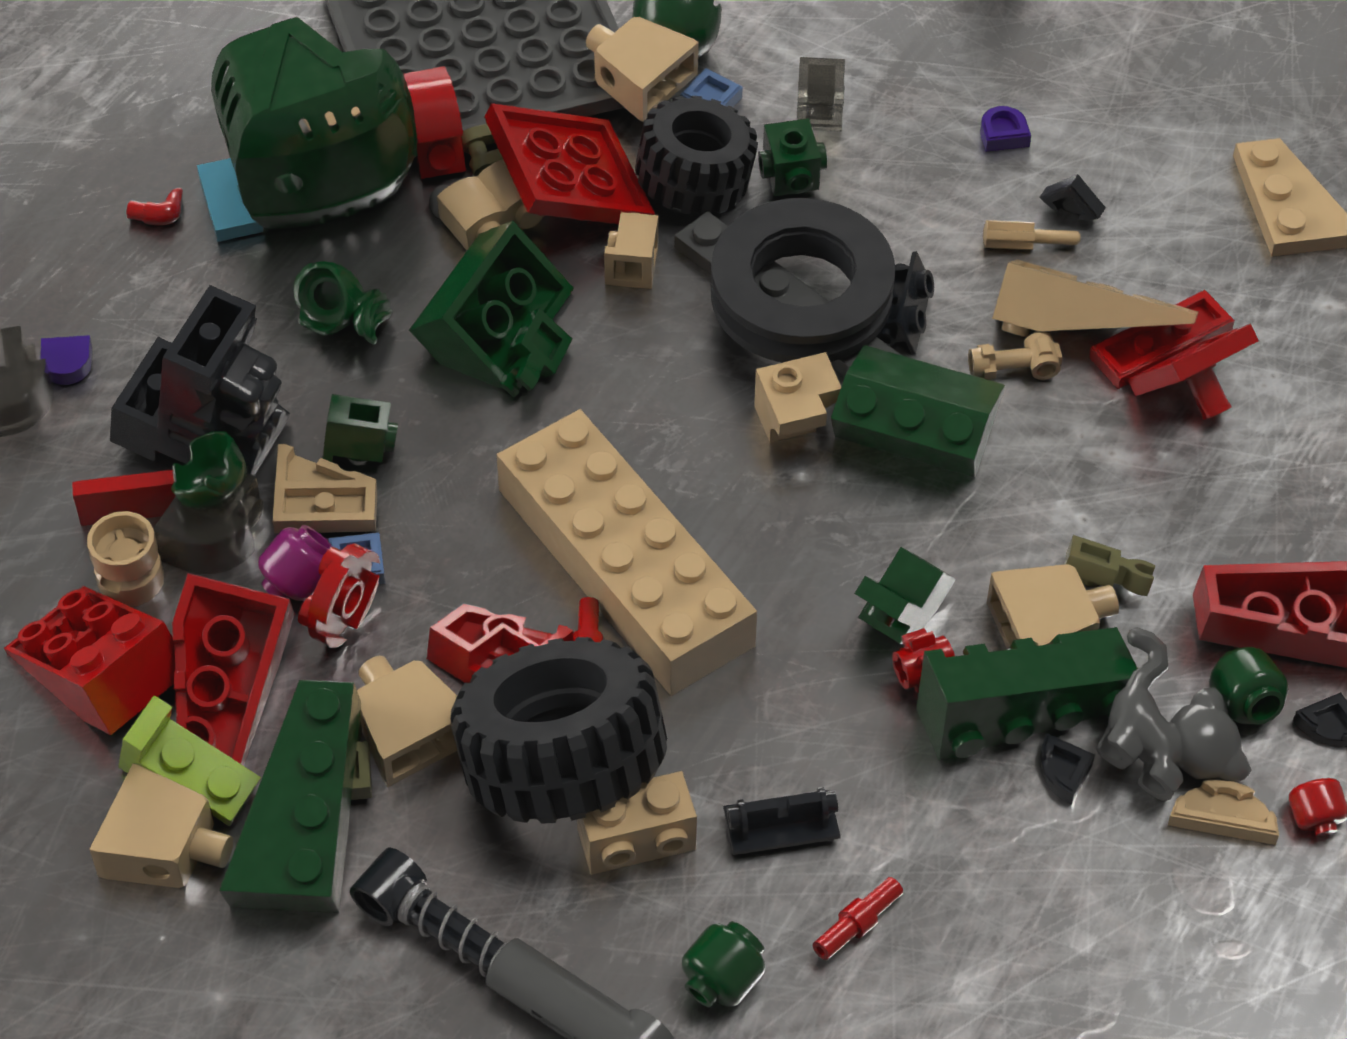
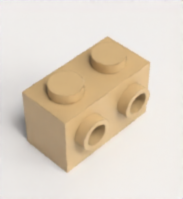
M682 771L654 777L648 784L641 783L639 792L628 800L623 797L616 801L615 807L604 812H600L598 809L586 813V818L577 820V830L591 875L696 850L697 815Z

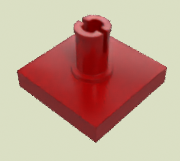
M1250 323L1205 339L1127 380L1135 396L1186 381L1202 414L1201 416L1205 420L1232 407L1217 379L1213 367L1221 360L1255 344L1259 340Z

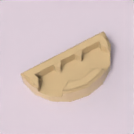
M1206 780L1202 782L1200 787L1189 790L1183 796L1180 795L1175 801L1167 825L1276 845L1279 837L1276 815L1272 811L1269 812L1266 805L1254 796L1255 791L1248 786L1225 780Z

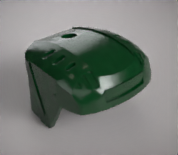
M294 17L241 36L228 43L219 53L212 72L211 93L218 122L235 170L237 187L242 202L250 217L259 225L275 230L309 227L337 221L378 206L397 192L411 169L414 157L417 156V133L414 108L407 82L399 65L386 50L360 49L341 52L300 18ZM354 107L360 110V115L354 117L351 112ZM329 111L333 113L336 119V124L332 126L329 125L325 114ZM301 119L307 120L311 128L310 132H303L299 123Z

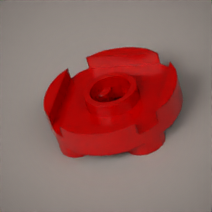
M353 543L347 545L342 550L331 547L323 555L318 569L321 577L313 595H310L304 601L298 615L299 624L308 628L309 636L312 639L329 647L336 648L347 641V639L339 636L347 626L357 629L363 622L373 602L380 576L371 572L372 562L380 564V559L376 552Z

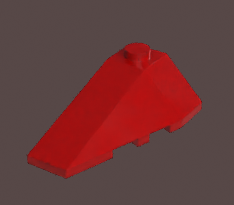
M187 573L173 618L176 723L243 766L278 671L295 615L290 599Z

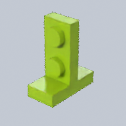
M154 695L123 738L118 767L128 773L132 764H137L202 794L209 800L212 816L230 827L260 783L261 777L171 720L172 706Z

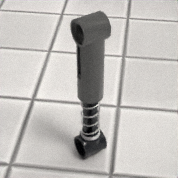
M388 847L384 849L350 888L349 893L353 901L371 919L385 926H390L394 922H402L405 925H417L422 936L435 937L439 940V946L443 950L453 949L458 952L462 963L473 962L479 966L480 973L486 977V985L566 1039H674L670 1031L651 1014L636 1008L630 1009V1011L519 938H514L504 943L497 938V931L490 934L477 925V918L470 921L457 912V905L449 907L438 900L437 892L432 893L429 886H426L427 878L422 869L410 857L395 848Z

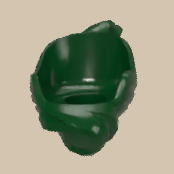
M325 261L309 263L303 267L294 280V299L296 305L300 308L298 322L308 330L321 335L337 333L353 324L359 336H363L369 343L375 345L377 343L375 331L378 325L389 319L393 314V310L390 308V300L387 299L386 293H381L380 289L377 288L364 292L357 277L351 271L336 263Z

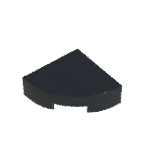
M1078 174L1047 186L1039 197L1051 209L1058 212L1062 208L1068 212L1080 215L1078 217L1080 220L1098 219L1106 209Z
M1341 692L1295 712L1293 722L1306 735L1327 745L1347 747V700Z
M1046 733L1040 754V768L1045 782L1059 798L1072 805L1093 766L1095 754Z

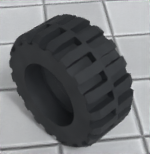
M577 637L575 641H564L563 638L548 640V644L534 647V644L521 647L519 652L510 656L504 654L494 659L492 666L488 668L481 667L472 675L470 683H464L451 709V728L470 794L492 813L500 817H504L507 814L513 821L527 823L530 819H538L541 824L556 823L557 819L568 817L573 821L586 818V813L598 809L600 812L615 807L616 801L624 797L628 800L637 794L641 788V783L648 784L651 781L667 751L666 741L668 738L653 671L634 651L626 646L621 648L616 642L605 639L599 643L594 642L591 637Z

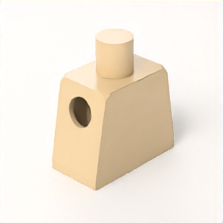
M633 17L616 32L598 24L592 28L587 36L586 47L594 52L595 80L597 84L642 122L646 120L647 114L652 108L657 109L658 103L664 100L668 101L698 75V41L644 18Z
M1069 564L991 573L986 603L1007 649L1011 646L1013 640L1032 638L1040 646L1050 644L1057 634L1098 630L1100 626L1099 619L1117 615L1119 612L1117 595L1111 585L1086 590L1076 568Z
M375 656L367 660L360 667L359 676L365 686L357 690L361 700L360 719L362 732L369 743V749L387 788L457 751L450 720L451 709L457 695L422 661L413 660L394 670L384 656Z
M132 764L89 850L97 875L100 878L181 888L188 883L198 861L224 868L232 853L233 837L212 831L214 820L209 800L205 796L140 765Z

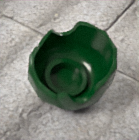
M210 432L195 438L189 445L191 452L190 461L184 466L178 463L173 464L174 483L171 491L183 505L192 509L214 508L226 503L242 488L246 479L247 466L234 439L227 432Z

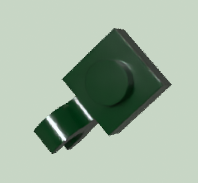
M540 308L527 314L509 347L519 359L504 374L500 386L512 397L518 395L522 386L530 391L535 387L540 377L544 379L555 374L573 340Z

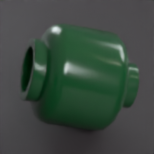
M1255 647L1237 648L1224 654L1212 669L1209 679L1210 688L1215 687L1223 696L1226 714L1234 722L1243 725H1259L1273 720L1282 711L1289 691L1288 682L1284 674L1262 649Z
M731 921L727 925L720 923L709 925L682 957V969L689 979L685 984L686 990L694 999L706 1007H711L715 1002L726 1007L737 1006L765 972V961L762 957L765 949L763 944L751 931L737 922Z

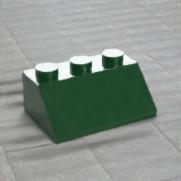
M512 220L478 235L409 331L441 365L502 388L500 386L502 377L519 359L509 347L527 314L540 308L553 319L574 287Z
M864 345L845 375L831 416L834 436L976 478L1005 385Z

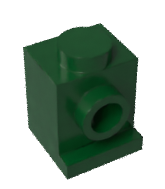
M332 394L322 458L332 462L333 456H340L357 462L374 461L382 463L384 451L394 453L398 423L389 422L391 403Z

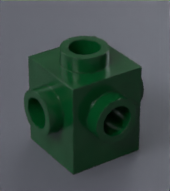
M809 118L764 124L763 151L758 152L760 174L762 179L769 178L774 196L819 190L820 171L827 169V154L824 143L816 142Z

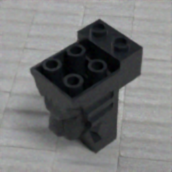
M209 285L174 341L169 342L157 337L111 408L110 442L153 461L156 460L159 453H163L187 464L191 458L189 445L195 438L210 432H227L234 439L245 459L247 472L241 489L246 490L290 416V413L278 404L279 401L276 397L282 384L281 380L275 376L277 371L276 361L272 357L249 346L257 323V318H255L256 305Z

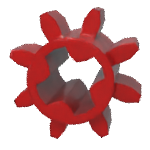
M925 628L902 635L904 647L893 652L892 655L894 670L900 684L905 689L914 687L916 693H919L924 651L942 649L945 657L955 656L953 648L945 636L935 638L933 631L927 633Z

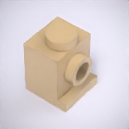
M621 212L618 231H609L608 244L605 246V285L652 289L658 252V215Z

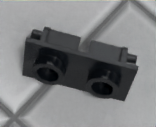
M917 251L912 252L909 266L902 263L895 265L891 312L885 326L876 336L888 346H893L895 342L905 341L911 354H916L920 334H923L926 330L925 312L928 299L934 295L933 275L930 270L925 269Z
M818 787L816 792L745 803L743 799L737 800L736 804L723 806L733 855L834 840L841 837L835 815L838 812L836 792L825 790L824 787Z

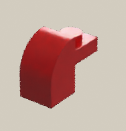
M445 66L404 73L414 108L417 133L416 161L420 178L425 179L466 171L461 136H464L454 87Z

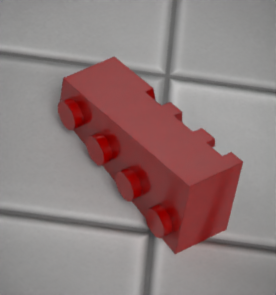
M1347 561L1203 566L1193 591L1199 640L1239 648L1255 647L1262 649L1265 653L1347 668Z

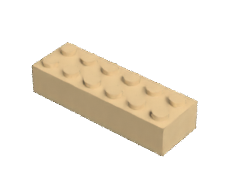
M581 409L496 454L499 491L582 591L588 597H594L599 600V611L628 646L650 666L654 677L670 696L756 646L757 610Z

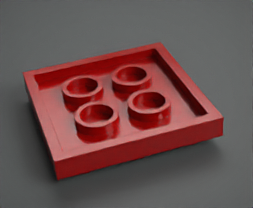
M491 103L484 118L528 213L539 216L572 218L580 221L589 220L614 223L619 225L621 212L655 215L609 120Z

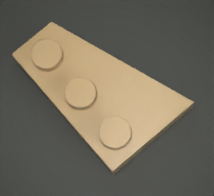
M1280 138L1235 144L1233 158L1271 257L1347 248V213Z

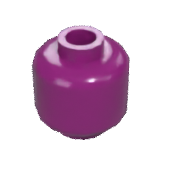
M302 525L300 529L294 527L284 528L258 559L259 569L265 577L261 582L262 587L269 594L304 602L310 595H313L321 577L318 572L320 561L326 551L333 546L320 533L307 525Z

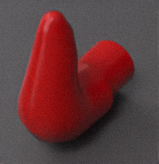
M179 187L173 189L162 203L130 201L126 210L127 218L143 221L148 225L165 226L172 224L178 220L181 214L183 190Z

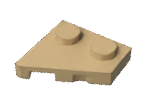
M278 444L272 519L274 533H279L287 527L300 529L302 525H307L318 533L376 532L378 494L376 479L356 471H345L338 464L320 458L317 463L295 455L294 447L287 444Z

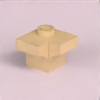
M826 352L756 369L754 407L770 443L816 432V428L826 426L827 412L825 409L836 403L841 389L839 380Z

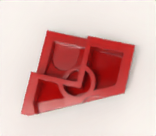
M462 604L430 627L426 659L464 683H470L472 675L481 667L488 668L492 666L494 659L504 654L508 656L519 652V648L534 644V647L548 644V640L563 638L564 641H572L573 630L562 625L558 626L555 634L525 628L526 617L513 614L498 615L489 612L485 608Z

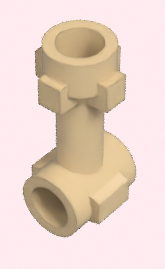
M1035 332L1025 339V348L995 351L993 345H977V348L969 349L968 365L970 375L986 380L996 379L997 370L1030 367L1034 378L1046 380L1055 377L1060 372L1063 357L1059 343L1053 342L1050 333Z

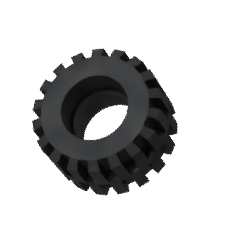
M679 96L673 97L672 102L664 100L658 103L657 109L652 108L648 112L646 120H644L635 164V175L639 176L638 183L641 188L648 189L647 195L653 200L662 201V206L666 208H677L681 210V213L690 215L691 212H698L700 215L707 211L710 213L711 211L725 212L728 210V206L735 207L741 201V197L746 194L758 147L755 129L750 127L751 122L745 116L737 114V109L732 106H724L721 104V101L715 99L710 101L702 99V96H692L691 98Z

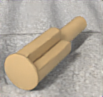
M986 220L983 229L984 248L1033 250V243L1078 245L1081 235L1078 231L1034 229V222Z

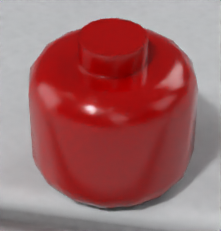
M1321 778L1308 781L1294 787L1289 792V802L1298 828L1303 831L1315 830L1318 837L1330 835L1338 831L1336 825L1347 819V803L1342 786L1337 779Z

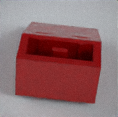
M85 586L64 595L59 600L56 608L39 621H34L23 627L18 633L17 638L4 647L6 653L79 718L109 735H112L144 709L154 695L156 697L160 696L174 684V642L164 621Z

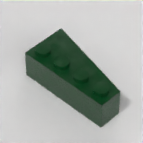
M1117 627L1057 634L1050 644L1040 646L1032 638L1013 640L1007 650L988 652L985 644L969 645L963 649L964 655L945 657L942 649L924 651L916 710L939 761L955 756L967 758L977 754L983 748L1005 742L1017 744L1037 733L1055 728L1057 730H1067L1084 720L1102 715L1109 717L1115 696L1126 686L1131 675L1138 668Z
M299 680L219 890L229 907L340 912L361 711V700L354 682Z

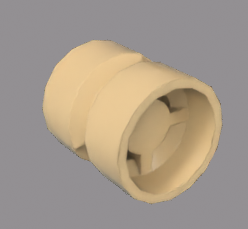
M123 511L106 515L93 524L87 535V548L101 594L130 607L142 605L153 599L160 592L164 584V570L158 553L154 529L150 522L140 514Z

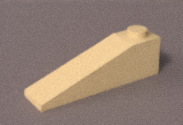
M1017 259L1007 264L992 319L1003 321L1001 330L1028 337L1031 330L1059 331L1194 324L1198 311L1143 295L1133 294V296L1123 294V290L1102 283L1079 282L1075 275Z

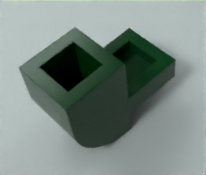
M900 547L880 582L864 576L855 591V595L867 601L858 618L899 644H903L901 636L920 630L929 622L956 579L918 555Z

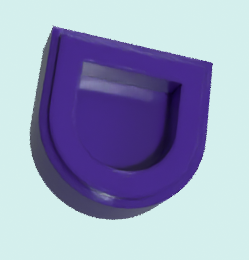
M996 106L983 114L980 135L985 152L1030 147L1031 133L1025 116L1019 110L1009 106Z
M90 335L41 338L40 360L47 379L56 384L69 385L81 381L88 375L92 367V342Z

